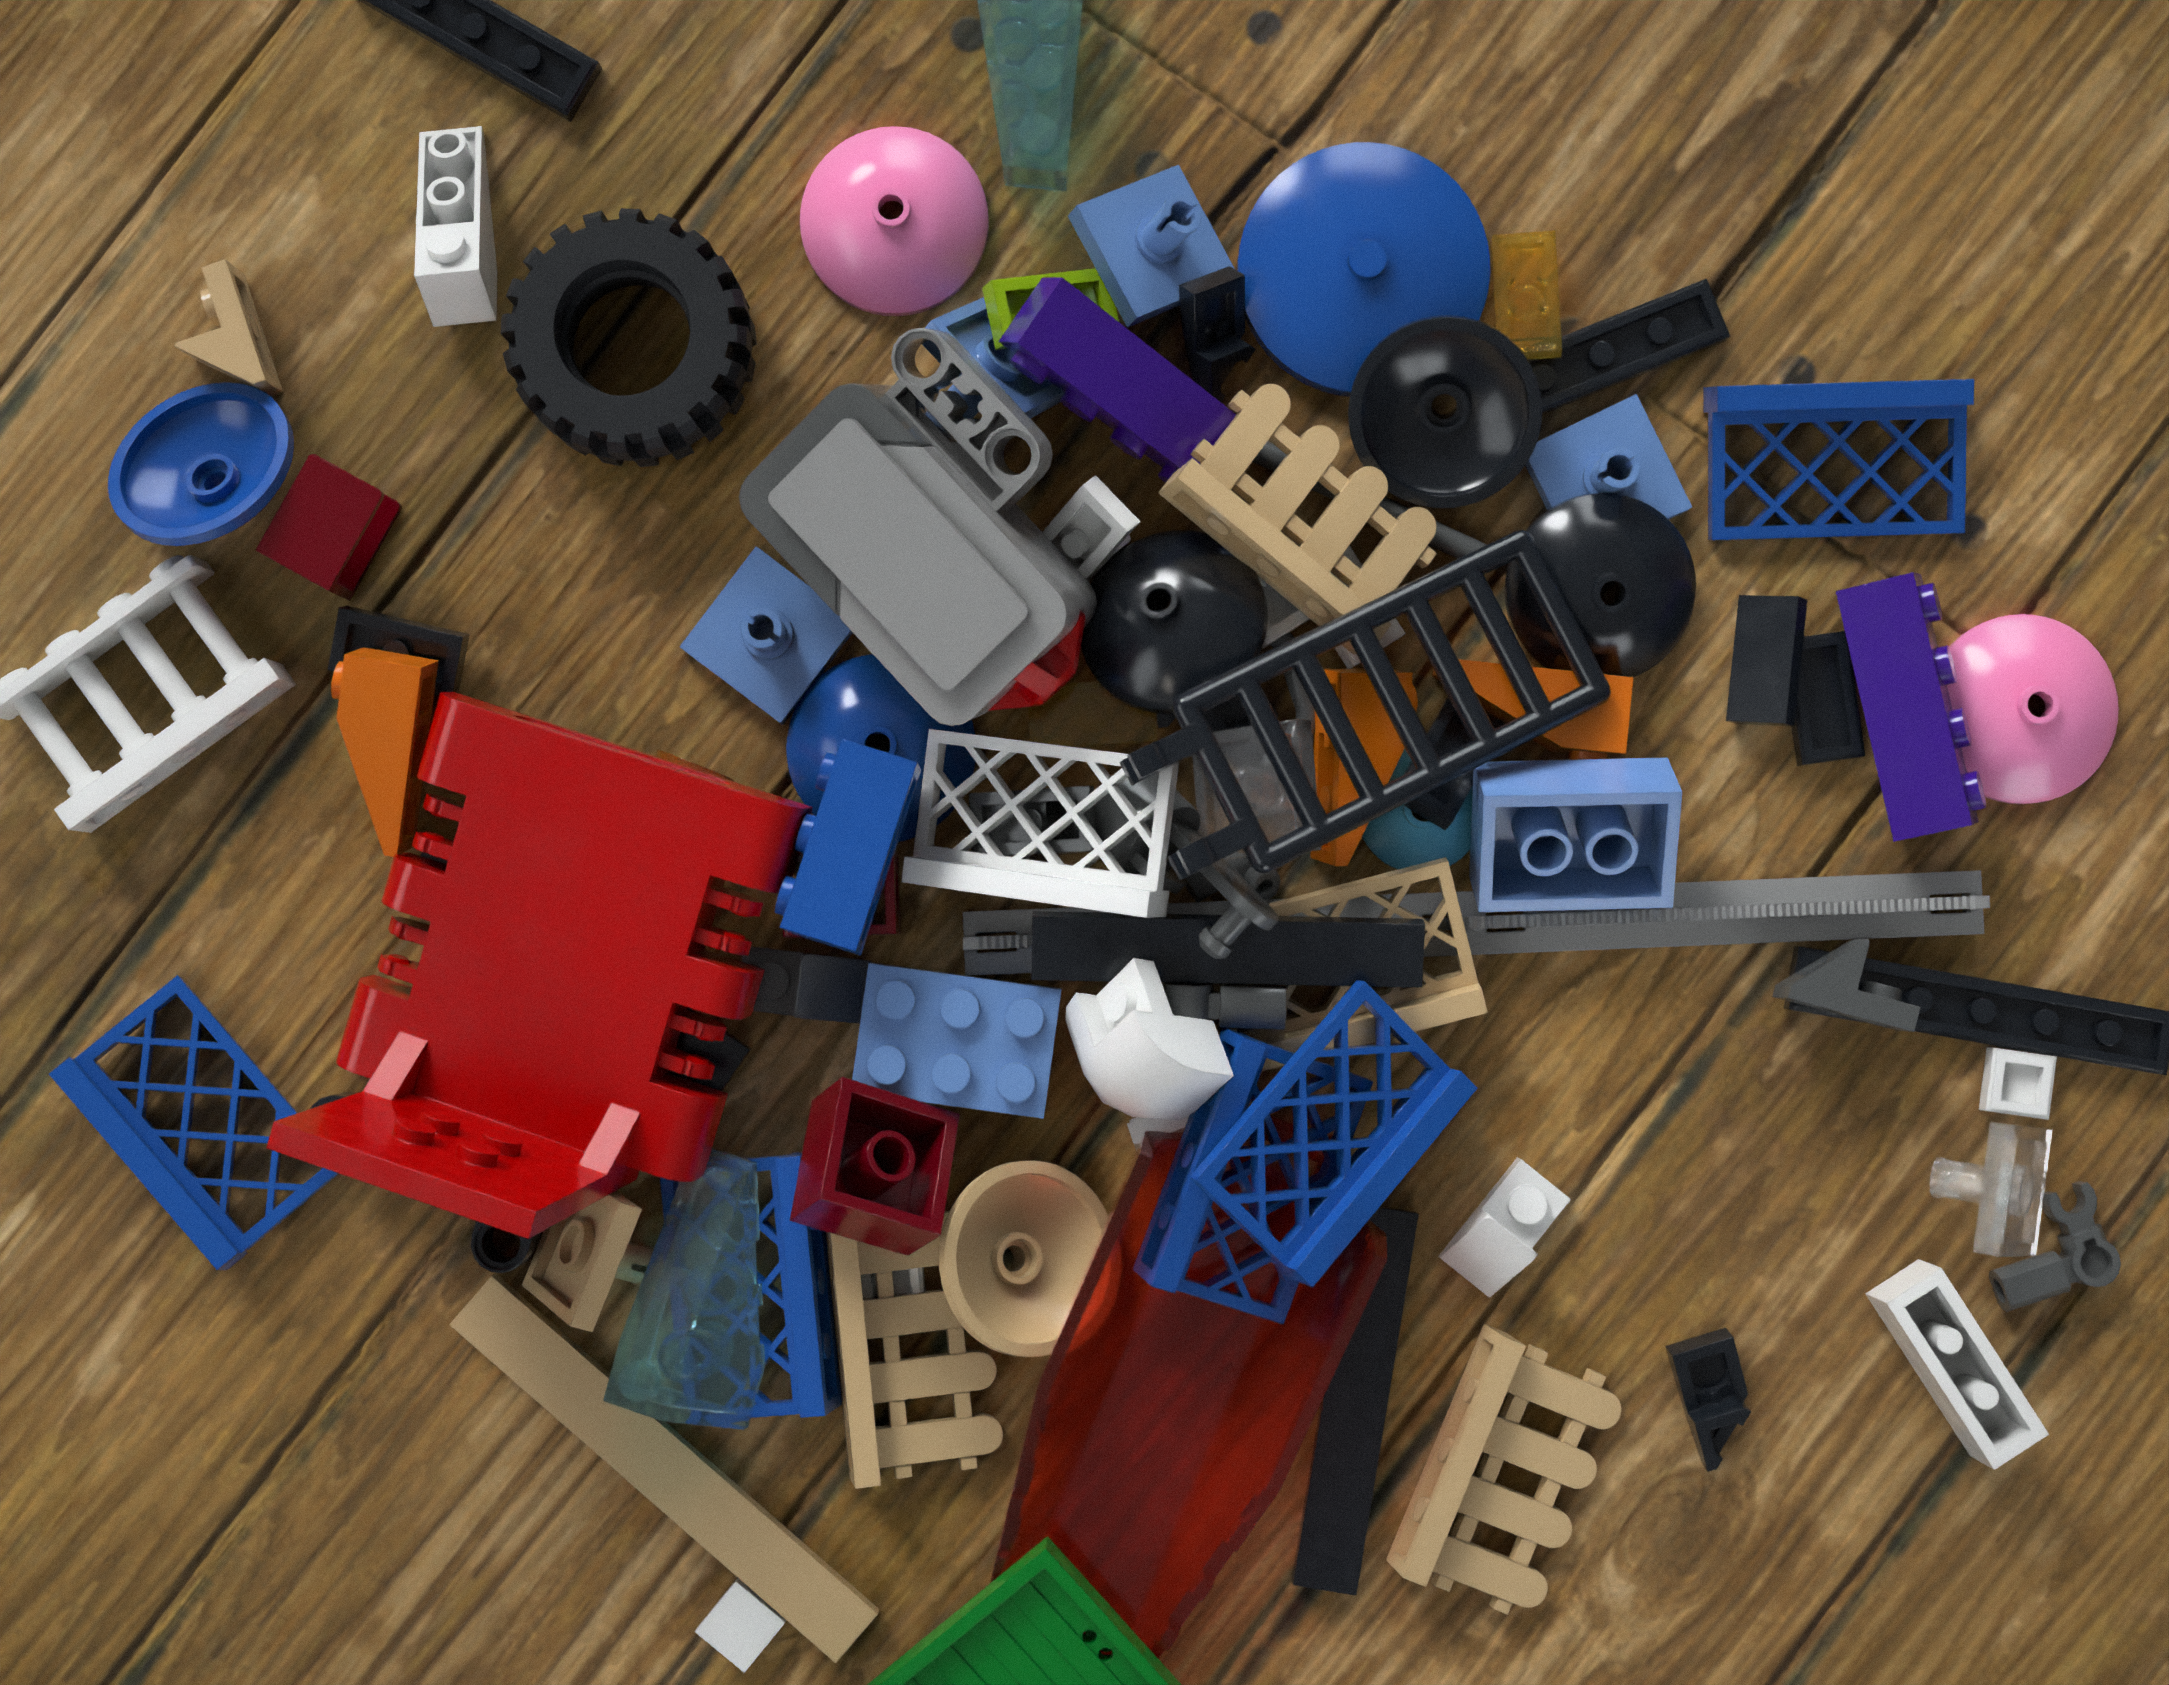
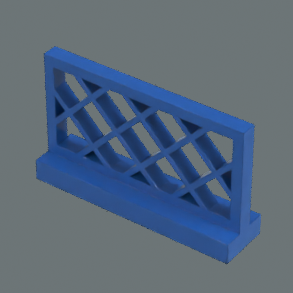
M1974 379L1703 387V413H1708V540L1965 533L1967 405H1974ZM1927 419H1948V446L1930 462L1908 438ZM1889 420L1911 421L1899 431ZM1849 421L1838 433L1826 423ZM1863 421H1875L1892 438L1891 442L1869 464L1844 441ZM1811 422L1829 442L1804 466L1781 442L1799 423ZM1785 423L1775 435L1762 425ZM1748 424L1766 442L1743 468L1725 452V425ZM1899 447L1924 470L1900 495L1876 473ZM1836 449L1860 471L1837 497L1812 474ZM1773 450L1798 473L1774 499L1749 476ZM1948 461V471L1946 477L1940 471V469ZM1725 466L1735 475L1726 485ZM1931 478L1947 493V520L1925 521L1907 503ZM1869 480L1892 503L1874 522L1862 523L1844 504ZM1806 481L1829 505L1811 524H1798L1780 506ZM1743 483L1766 507L1748 526H1725V500ZM1899 511L1910 520L1889 522ZM1836 512L1847 522L1825 524ZM1774 514L1785 525L1763 524Z
M178 975L76 1058L69 1057L49 1073L51 1078L216 1270L230 1269L248 1254L247 1250L339 1174L322 1168L304 1184L278 1183L281 1153L272 1150L269 1182L232 1180L236 1142L267 1144L269 1136L237 1134L241 1097L267 1099L276 1109L275 1121L298 1112ZM178 996L193 1013L190 1040L155 1038L157 1012ZM145 1023L144 1037L129 1036ZM202 1024L217 1042L201 1041ZM118 1044L143 1045L139 1082L114 1081L97 1061ZM154 1046L189 1048L185 1085L150 1083ZM200 1049L226 1051L235 1061L232 1088L196 1086ZM243 1073L247 1075L259 1090L242 1089ZM121 1089L138 1090L136 1106ZM149 1091L184 1093L180 1131L155 1129L146 1119ZM195 1094L231 1096L227 1134L191 1131ZM163 1137L180 1138L178 1155ZM190 1139L226 1141L222 1179L197 1178L187 1167ZM205 1186H221L220 1203ZM231 1187L268 1189L265 1217L244 1233L229 1215ZM278 1190L295 1191L276 1207Z
M1356 980L1189 1178L1271 1256L1269 1261L1286 1277L1314 1287L1478 1088L1462 1071L1450 1069L1365 981ZM1363 1004L1375 1016L1376 1045L1348 1046V1020ZM1390 1033H1391L1400 1043H1393V1044H1391ZM1334 1038V1047L1325 1048ZM1410 1052L1425 1067L1409 1088L1392 1089L1391 1053ZM1376 1054L1377 1091L1349 1092V1055ZM1334 1056L1335 1093L1307 1095L1306 1069L1317 1057ZM1292 1087V1096L1284 1097ZM1392 1099H1399L1392 1107ZM1377 1100V1126L1368 1137L1350 1138V1102ZM1335 1103L1336 1139L1308 1141L1307 1105ZM1293 1106V1143L1265 1145L1264 1119L1274 1107ZM1250 1137V1146H1242ZM1351 1148H1358L1351 1156ZM1336 1149V1175L1327 1186L1309 1188L1308 1151ZM1294 1153V1189L1266 1191L1265 1155ZM1251 1156V1192L1229 1194L1214 1178L1232 1157ZM1309 1198H1316L1309 1206ZM1295 1199V1224L1279 1242L1266 1228V1201ZM1242 1203H1252V1215L1241 1205Z
M1222 1027L1219 1037L1234 1076L1202 1106L1189 1115L1133 1270L1152 1287L1174 1294L1176 1291H1180L1284 1324L1299 1282L1286 1277L1275 1266L1279 1275V1281L1271 1303L1251 1298L1242 1277L1270 1263L1269 1259L1271 1256L1263 1250L1236 1264L1224 1237L1241 1229V1227L1232 1218L1218 1224L1211 1208L1213 1200L1189 1177L1248 1109L1250 1101L1252 1100L1253 1103L1259 1096L1260 1091L1257 1082L1266 1058L1286 1064L1294 1052L1254 1039L1244 1033ZM1314 1060L1306 1069V1072L1317 1075L1306 1081L1307 1095L1335 1082L1334 1066ZM1349 1072V1092L1371 1090L1373 1081ZM1292 1089L1284 1097L1292 1096ZM1366 1101L1350 1102V1138L1354 1136ZM1307 1105V1118L1311 1125V1128L1307 1129L1308 1141L1329 1140L1327 1134L1332 1131L1334 1133L1331 1140H1335V1115L1321 1121L1315 1105ZM1285 1106L1274 1107L1264 1119V1131L1270 1144L1293 1143V1137L1281 1142L1270 1114ZM1336 1149L1322 1150L1324 1160L1319 1172L1309 1177V1188L1327 1186L1336 1175ZM1290 1153L1265 1155V1166L1278 1161L1289 1186L1288 1189H1294V1170L1287 1156ZM1232 1157L1229 1160L1232 1169L1224 1173L1226 1164L1214 1179L1223 1188L1238 1181L1242 1193L1251 1192V1184L1247 1177L1251 1174V1159L1241 1163L1239 1157ZM1309 1198V1206L1316 1198ZM1295 1199L1266 1201V1215ZM1247 1203L1249 1206L1247 1211L1252 1215V1203ZM1266 1221L1267 1231H1269L1272 1234L1269 1225ZM1206 1222L1209 1227V1230L1202 1233V1230ZM1215 1242L1227 1270L1204 1282L1186 1277L1194 1253ZM1233 1282L1237 1293L1222 1287Z
M802 1152L708 1162L704 1176L700 1177V1179L718 1195L699 1219L681 1205L679 1181L660 1178L683 1423L800 1414V1418L826 1416L842 1405L825 1231L790 1221ZM770 1170L773 1198L759 1214L733 1191L748 1172ZM735 1173L726 1185L715 1176ZM725 1201L752 1223L733 1248L706 1226ZM773 1212L775 1213L776 1228L767 1221ZM683 1222L690 1228L689 1232L685 1235V1237L683 1232ZM759 1230L778 1246L779 1263L767 1278L740 1256L741 1252ZM697 1236H700L724 1257L723 1261L705 1283L687 1268L685 1252ZM731 1265L758 1287L739 1312L712 1290ZM780 1275L782 1292L773 1285ZM689 1286L695 1292H697L691 1301L689 1295ZM765 1294L784 1310L785 1327L773 1342L746 1320L747 1316ZM704 1299L730 1321V1324L712 1346L700 1338L693 1331L691 1315ZM737 1329L764 1351L763 1355L746 1376L742 1375L719 1354V1351ZM786 1339L788 1356L780 1349ZM695 1350L703 1356L697 1365ZM771 1358L790 1374L792 1399L771 1400L752 1383ZM711 1363L737 1387L723 1404L700 1406L698 1378ZM743 1393L754 1401L736 1403Z

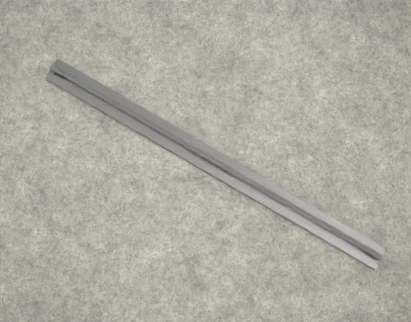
M1981 870L1675 883L1673 908L1523 911V914L1486 916V913L1494 912H1478L1473 891L1456 892L1472 955L1984 934L1983 908H1990V895L1982 896ZM1441 892L1405 894L1399 905L1422 918V915H1433L1443 898ZM1962 893V897L1930 898V895ZM1387 894L1383 896L1390 899L1393 894ZM1366 896L1349 900L1339 917L1378 918L1385 907ZM1267 899L1265 901L1272 903L1284 899ZM1229 901L1168 903L1167 914L1223 915L1231 906V903ZM1334 904L1320 907L1316 910L1328 915ZM1075 907L963 912L965 976L1032 973L1033 911L1109 912ZM1963 909V913L1931 914V911ZM1301 912V913H1297V914L1290 915V916H1307V915H1305L1304 913ZM1394 913L1391 918H1403V917H1401V916L1397 915L1396 913ZM1443 918L1439 928L1450 930L1448 918ZM1523 927L1524 929L1522 931L1487 932V929ZM1016 932V935L977 937L979 933ZM1434 935L1424 949V957L1457 956L1455 947ZM1017 948V951L978 953V949Z

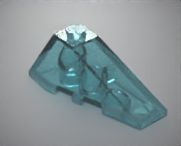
M712 1148L704 1175L693 1182H679L621 1334L603 1401L664 1422L742 1430L749 1427L765 1368L764 1344H760L759 1306L763 1305L762 1283H757L756 1242L760 1239L757 1162Z

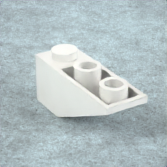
M482 126L419 132L414 277L433 327L497 320V264L485 139Z

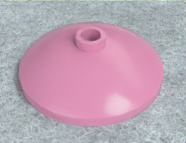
M893 126L880 127L861 132L846 139L832 149L818 164L807 183L802 198L800 231L803 246L813 270L822 283L838 298L857 309L872 314L906 316L930 310L944 303L961 290L970 280L983 257L988 238L989 217L986 197L974 169L961 153L937 136L918 129ZM886 202H899L903 206L902 214L892 220L882 217L880 209Z
M2019 614L1998 617L1983 622L1962 634L1949 646L1957 676V683L1947 685L1953 710L1964 709L1971 735V746L1962 747L1967 773L1978 771L1986 798L2009 804H2032L2049 801L2073 791L2095 773L2112 746L2118 724L2119 707L2112 674L2098 650L2084 636L2059 621L2037 615ZM2033 694L2040 696L2045 704L2044 713L2040 717L2034 716L2028 709V700Z

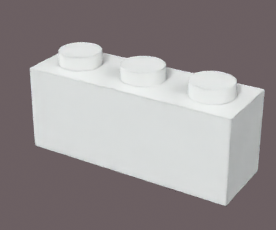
M1918 1259L1865 1293L1971 1457L1995 1470L2049 1435L1941 1267Z

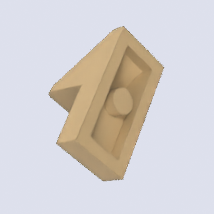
M226 259L201 267L208 287L200 291L201 300L213 326H221V328L179 341L174 346L191 358L249 386L255 387L270 396L282 393L283 390L245 275Z

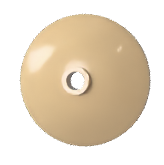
M1034 1160L1016 1161L996 1166L975 1178L958 1196L942 1230L939 1248V1271L948 1304L957 1320L972 1337L988 1348L1003 1354L1019 1357H1040L1062 1351L1076 1343L1092 1329L1105 1310L1116 1276L1117 1252L1115 1236L1101 1201L1093 1190L1078 1176L1065 1168L1048 1162ZM1007 1248L1012 1251L1014 1256L1013 1265L1009 1270L1003 1263V1254Z

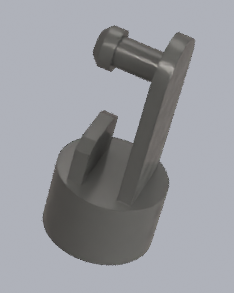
M1159 772L1131 786L1128 778L1118 785L1137 813L1141 812L1156 799ZM1177 789L1175 791L1163 890L1176 895L1187 882L1184 879L1179 881L1174 869L1171 867L1168 856L1204 838L1199 832L1201 823L1199 812ZM1109 793L1094 806L1095 830L1103 842L1129 821ZM1154 815L1145 822L1151 832ZM1134 830L1113 847L1110 852L1126 873L1146 875L1150 848L1139 833ZM1225 858L1200 870L1231 903V906L1212 927L1206 926L1199 934L1201 948L1211 957L1226 959L1234 950L1233 942L1251 922L1264 930L1270 931L1279 921V917L1272 907Z

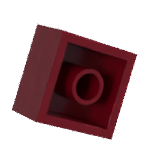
M841 1077L811 1102L790 1221L906 1256L941 1236L960 1114Z

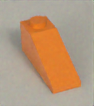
M362 647L344 654V660L337 663L332 676L331 695L333 699L338 700L336 719L384 856L394 857L395 854L405 853L413 847L412 843L417 831L423 781L416 776L430 730L439 660Z
M1459 659L1486 711L1505 723L1526 714L1500 663ZM1532 667L1549 702L1580 687L1573 671ZM1433 668L1432 676H1433L1434 678H1436L1437 680H1439V678H1438V676H1437V674H1436V672H1435V670H1434V668ZM1604 674L1611 689L1610 697L1604 704L1532 740L1551 752L1568 753V760L1607 759L1625 755L1634 677Z
M1323 668L1382 784H1387L1405 748L1364 668ZM1394 670L1412 706L1417 712L1418 698L1416 689L1412 684L1413 672ZM1315 712L1312 786L1327 814L1359 798V795ZM1368 823L1311 851L1310 858L1333 866H1348Z

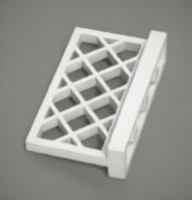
M929 729L913 857H904L901 882L1144 918L1166 917L1169 891L1163 890L1179 762L1159 772L1156 799L1141 812L1137 813L1118 787L1120 783L1127 779L1123 769L1121 768L1113 776H1110L1102 765L1121 766L1119 762L1128 758V754ZM946 744L965 746L980 767L957 788L953 786L943 772ZM981 749L997 750L1000 752L989 760ZM1020 753L1027 756L1040 774V777L1015 797L996 769L1013 755ZM1041 756L1059 758L1061 760L1049 768ZM1076 761L1087 762L1102 785L1076 805L1057 777ZM988 778L1006 805L981 825L963 800V797L984 779ZM1048 785L1067 813L1041 833L1023 808V805ZM940 790H942L946 797L939 802ZM1109 793L1129 821L1103 842L1083 814ZM954 806L972 833L954 848L934 846L937 818ZM1012 814H1014L1033 840L1013 857L1004 856L988 834ZM1154 815L1151 832L1145 822ZM1072 822H1075L1094 850L1075 865H1068L1062 862L1049 844V841ZM1134 830L1139 833L1150 848L1146 875L1126 873L1110 852L1113 847ZM979 842L987 853L968 850ZM1040 850L1047 861L1028 858ZM1101 858L1109 870L1090 868V866Z

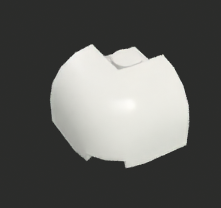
M1133 958L1097 995L1076 992L1066 1006L1065 1021L1084 1076L1104 1104L1129 1116L1179 1121L1195 1112L1234 1076L1214 1021L1173 1015L1154 961Z

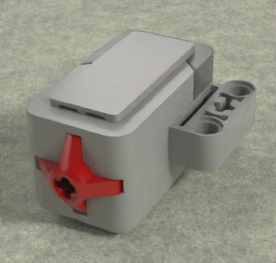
M916 328L908 330L899 336L891 354L892 367L899 380L894 385L850 383L840 385L832 390L747 476L741 485L739 494L741 510L751 524L830 609L840 616L843 623L922 708L939 723L949 726L961 725L989 711L1042 706L1077 673L1083 630L1094 616L1097 606L1096 593L1090 583L1016 505L1044 477L1050 468L1053 457L1051 443L1040 428L956 338L947 332L934 329ZM930 340L938 347L941 361L937 371L926 378L916 367L915 355L920 345ZM953 383L965 395H981L983 399L979 402L977 408L983 415L982 418L965 419L963 414L968 409L966 401L956 391H941L939 393V390ZM1015 436L1021 437L1027 442L1032 455L1029 466L1020 474L1009 469L1004 460L1005 446Z

